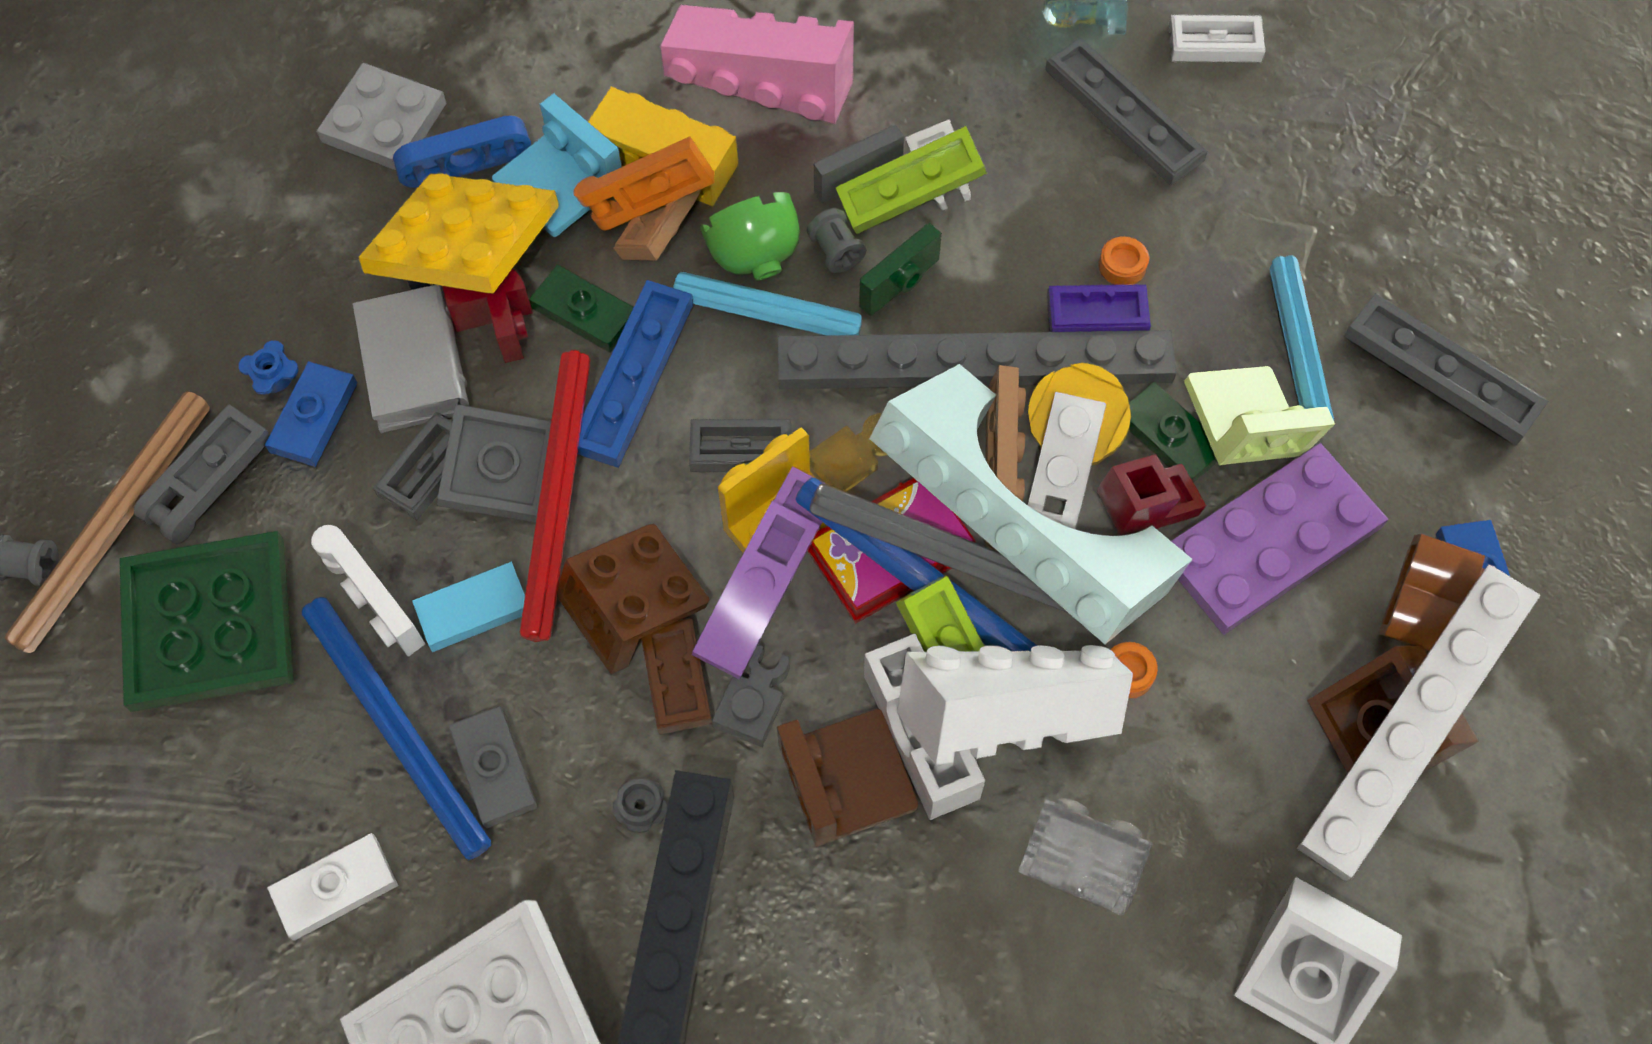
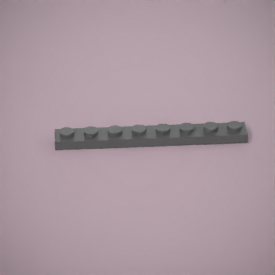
M1172 330L778 336L779 389L916 387L958 364L985 386H989L999 365L1018 367L1019 385H1038L1051 372H1057L1062 368L1071 367L1072 364L1088 363L1102 367L1113 374L1120 384L1173 383L1176 376Z

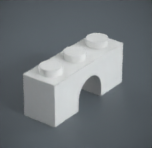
M912 634L865 653L864 677L878 708L885 717L894 743L929 820H932L980 800L985 779L974 756L970 754V749L955 752L952 763L935 765L898 715L906 652H924L916 634Z

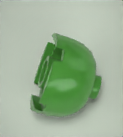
M773 193L776 202L764 205L759 196L749 198L709 217L712 227L705 224L700 226L710 253L724 270L736 275L753 273L755 281L770 278L782 271L780 263L793 254L799 243L800 235L797 213L789 193Z

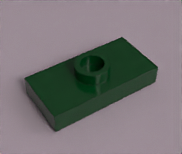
M931 223L926 224L860 278L859 307L869 316H872L901 291L906 293L912 290L922 278L923 273L939 261L942 233Z
M558 264L529 298L532 309L609 353L615 348L634 308Z
M1153 382L1129 402L1131 412L1129 431L1168 467L1183 464L1194 483L1217 463L1202 424L1157 383Z

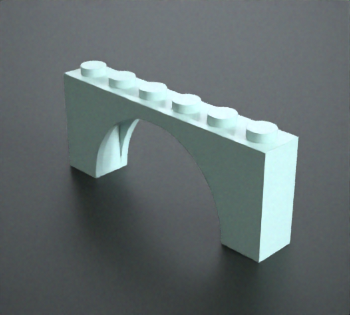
M960 364L888 401L869 439L1104 644L1108 643L1166 596L1192 561V558L1153 526L1129 535L1105 536L1091 534L1057 523L1018 499L993 473L982 454L977 438V429L994 401L996 394Z

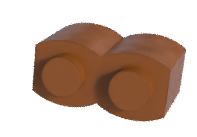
M1424 534L1414 535L1403 562L1397 585L1387 606L1379 634L1411 646H1423L1425 651L1430 652L1471 588L1485 569L1482 566L1485 555Z

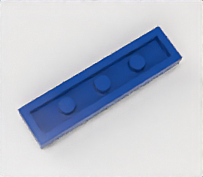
M646 280L583 413L578 455L619 468L692 309L693 297L691 293Z

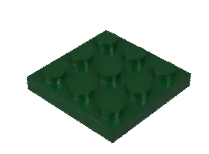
M278 531L119 558L123 704L129 711L136 712L294 683L284 539Z

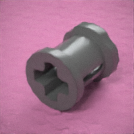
M836 208L828 209L818 214L809 223L806 231L811 241L818 242L825 253V264L829 271L841 273L848 271L861 262L867 250L864 243L859 239H855L847 227L848 219L845 212Z
M0 534V581H4L7 577L29 579L33 585L42 586L59 562L56 544L52 540L42 539L35 544L17 542L10 535Z

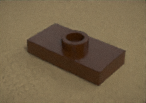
M692 619L677 621L642 637L641 641L659 735L712 724L700 659L692 655L697 644Z

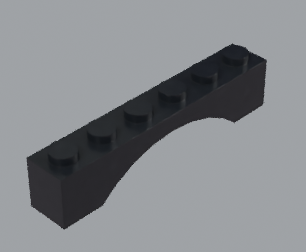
M675 770L618 1044H684L699 951L715 880L725 848L734 802L731 779Z

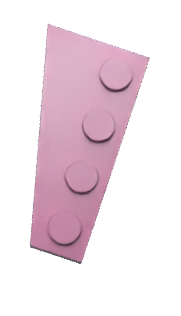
M680 5L660 46L664 76L673 78L680 83H691L709 88L722 95H734L755 101L768 108L776 107L801 114L810 120H822L835 124L853 83L854 21L838 20L835 27L818 25L817 18L799 16L796 23L775 21L772 13L756 12V15L749 19L739 18L734 10Z

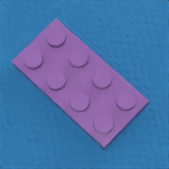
M1319 443L1173 539L1171 542L1192 558V561L1178 580L1221 633L1225 635L1383 528L1388 518L1327 449Z

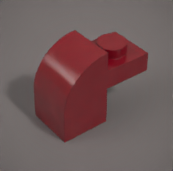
M513 268L493 294L443 286L447 307L457 332L493 323L504 362L508 363L524 359L520 340L529 337L523 316L533 314L524 282Z
M1156 454L1112 466L1097 489V495L1120 536L1134 534L1150 526L1158 529L1197 517L1207 506L1184 465L1178 464L1164 469Z

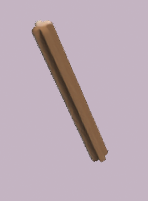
M190 391L182 394L5 634V639L9 644L29 654L35 651L134 515L136 502L166 471L208 413L210 406L202 397Z

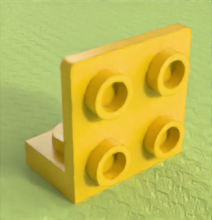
M803 428L797 429L789 436L782 434L773 439L766 446L762 455L748 465L743 463L733 467L726 473L721 484L718 486L723 530L743 553L792 466L816 478L810 471L809 435ZM822 523L819 530L826 527L827 525Z

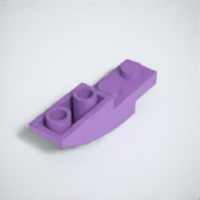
M793 466L774 501L770 503L692 652L693 656L737 679L741 678L823 523L796 502L795 498L798 491L812 476Z

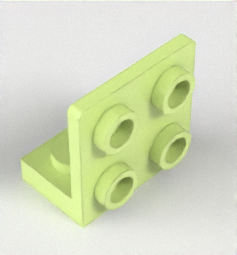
M1268 366L1190 373L1184 380L1219 465L1301 456L1309 451L1335 425L1328 407L1304 409L1300 405L1289 407L1272 368Z

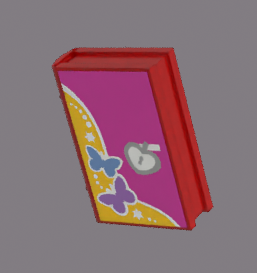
M915 478L905 483L900 482L896 488L871 501L976 543V540L961 519ZM828 526L817 532L808 549L809 555L855 624L913 591ZM920 556L942 574L952 569Z

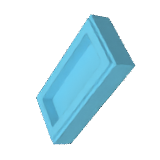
M511 561L412 600L428 646L432 652H435L522 617L525 594Z

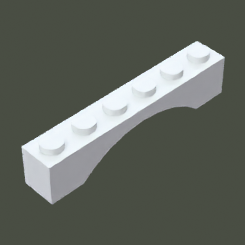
M1490 564L1487 566L1374 736L1297 847L1299 851L1345 882L1354 876L1540 597V594Z

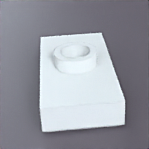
M371 833L267 888L288 937L295 941L392 890L398 884L377 838Z

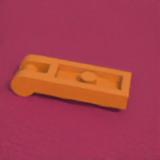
M689 136L599 178L595 176L587 177L576 185L573 194L583 207H589L592 210L591 217L601 230H609L714 184V171ZM611 197H614L615 200H616V202L613 201V200H607V199H608V198H611Z

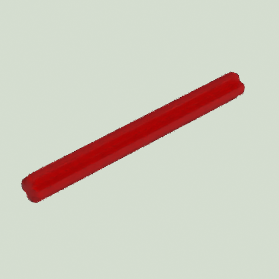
M579 350L564 352L560 358L519 632L523 639L533 642L548 641L552 634L591 361L589 355L580 353Z

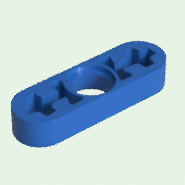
M502 116L405 144L395 151L393 162L400 183L406 187L418 188L430 173H442L459 177L511 162L531 146V141L522 119L516 116ZM472 148L471 151L465 154L452 155L459 150Z

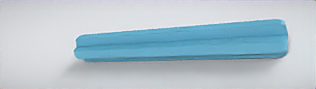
M1292 255L1278 256L1272 261L1270 274L1299 405L1303 406L1304 409L1328 407L1334 421L1298 260Z
M678 273L673 286L675 289L691 293L693 304L822 335H859L861 330L862 316L859 313L695 274Z

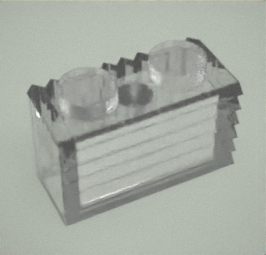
M1059 798L1057 803L1046 799L1018 872L1032 879L1039 880L1043 884H1049L1053 888L1060 889L1065 893H1070L1074 897L1082 898L1084 901L1092 902L1096 906L1113 911L1117 915H1124L1132 903L1153 843L1142 839V831L1132 824L1120 820H1111L1108 825L1088 817L1089 810L1076 801Z

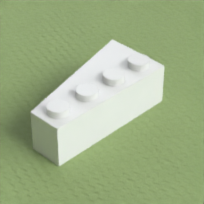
M1042 645L1032 647L1031 651H1009L998 646H984L980 648V651L958 652L949 647L933 646L928 648L927 652H906L897 713L935 765L952 763L954 754L957 751L971 749L970 754L976 758L996 755L997 745L1012 743L1023 750L1040 748L1043 737L1053 736L1057 740L1069 743L1121 734L1133 673L1115 657L1113 651L1096 645L1084 646L1081 651H1061L1054 647Z

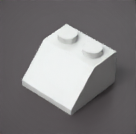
M1295 877L1269 920L1235 990L1234 996L1317 1044H1349L1397 970L1402 935Z

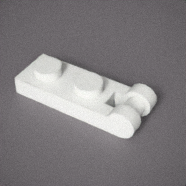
M1055 392L1028 506L1043 516L1076 530L1106 403ZM1047 497L1066 501L1063 515L1044 511Z
M324 525L314 532L311 541L314 550L321 557L329 571L347 576V579L341 582L340 585L357 608L360 609L365 604H368L376 614V617L369 621V623L385 645L389 647L397 642L408 657L423 647L425 642L414 624L343 532L333 525Z

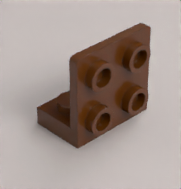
M655 524L646 525L566 559L557 592V598L611 675L629 666L640 638L705 609L709 602L707 594Z
M880 709L857 715L803 734L798 719L777 726L779 749L815 847L917 810V798L885 717Z

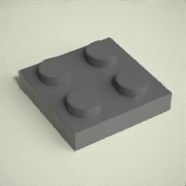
M455 404L437 506L536 523L551 421Z

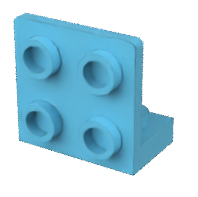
M553 93L540 103L544 126H542L544 136L495 173L492 179L493 182L530 185L534 188L555 190L559 207L543 227L551 236L555 237L590 210L589 207H583L574 196L573 191L576 185L587 177L595 176L599 178L622 166L618 147Z

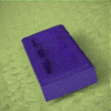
M1146 284L1048 287L1047 302L1050 332L1147 331L1151 328Z

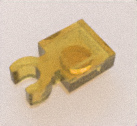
M881 413L868 417L863 424V431L855 435L848 426H845L809 451L810 466L826 484L847 492L878 470V460L874 455L885 456L887 454L869 438L882 415Z

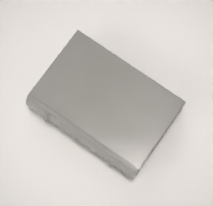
M432 285L353 303L372 417L374 420H377L380 433L427 423L435 412L445 418L453 417L455 404L469 406L466 392L467 381L462 372L453 320L447 307L444 290L440 285Z

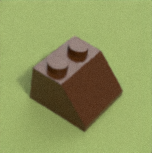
M1395 646L1307 700L1347 773L1426 658L1427 653L1423 646ZM1463 714L1460 715L1424 771L1479 742Z

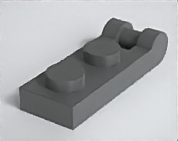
M228 404L139 498L134 507V515L148 525H158L161 535L174 544L183 542L192 533L195 521L265 447V443L270 436L268 431ZM177 495L182 500L171 510L168 508L169 503Z

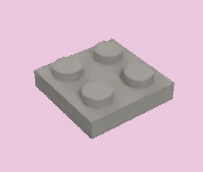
M362 63L318 128L317 133L322 143L396 170L393 162L395 151L405 144L424 139L447 103L442 91Z

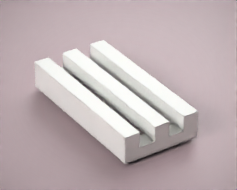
M1171 15L1169 33H1171L1170 47H1173L1171 52L1172 61L1262 62L1265 54L1261 16ZM1183 33H1209V34H1183ZM1227 33H1252V34H1227Z

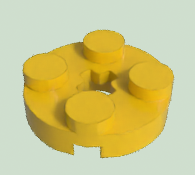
M1078 363L1072 364L1071 367L1062 368L1057 372L1053 371L1038 383L1030 398L1028 414L1032 436L1041 449L1055 392L1106 403L1092 466L1103 462L1105 458L1119 449L1129 430L1131 412L1128 397L1123 391L1119 380L1113 374L1093 364Z

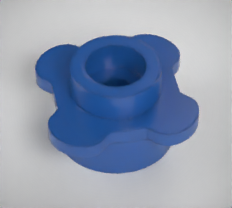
M279 341L265 343L263 349L255 352L253 356H244L239 362L240 372L243 375L250 376L253 380L252 387L258 394L266 395L280 392L288 387L292 379L298 374L299 367L294 360H288L284 354L285 348ZM273 365L271 368L264 370L265 366Z

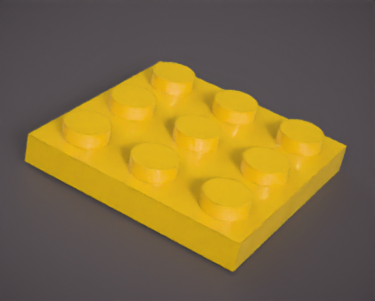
M430 173L358 257L362 270L365 274L493 294L558 209L559 204L555 190L534 188L530 185H511L491 182L486 179L475 180L453 177L442 173Z

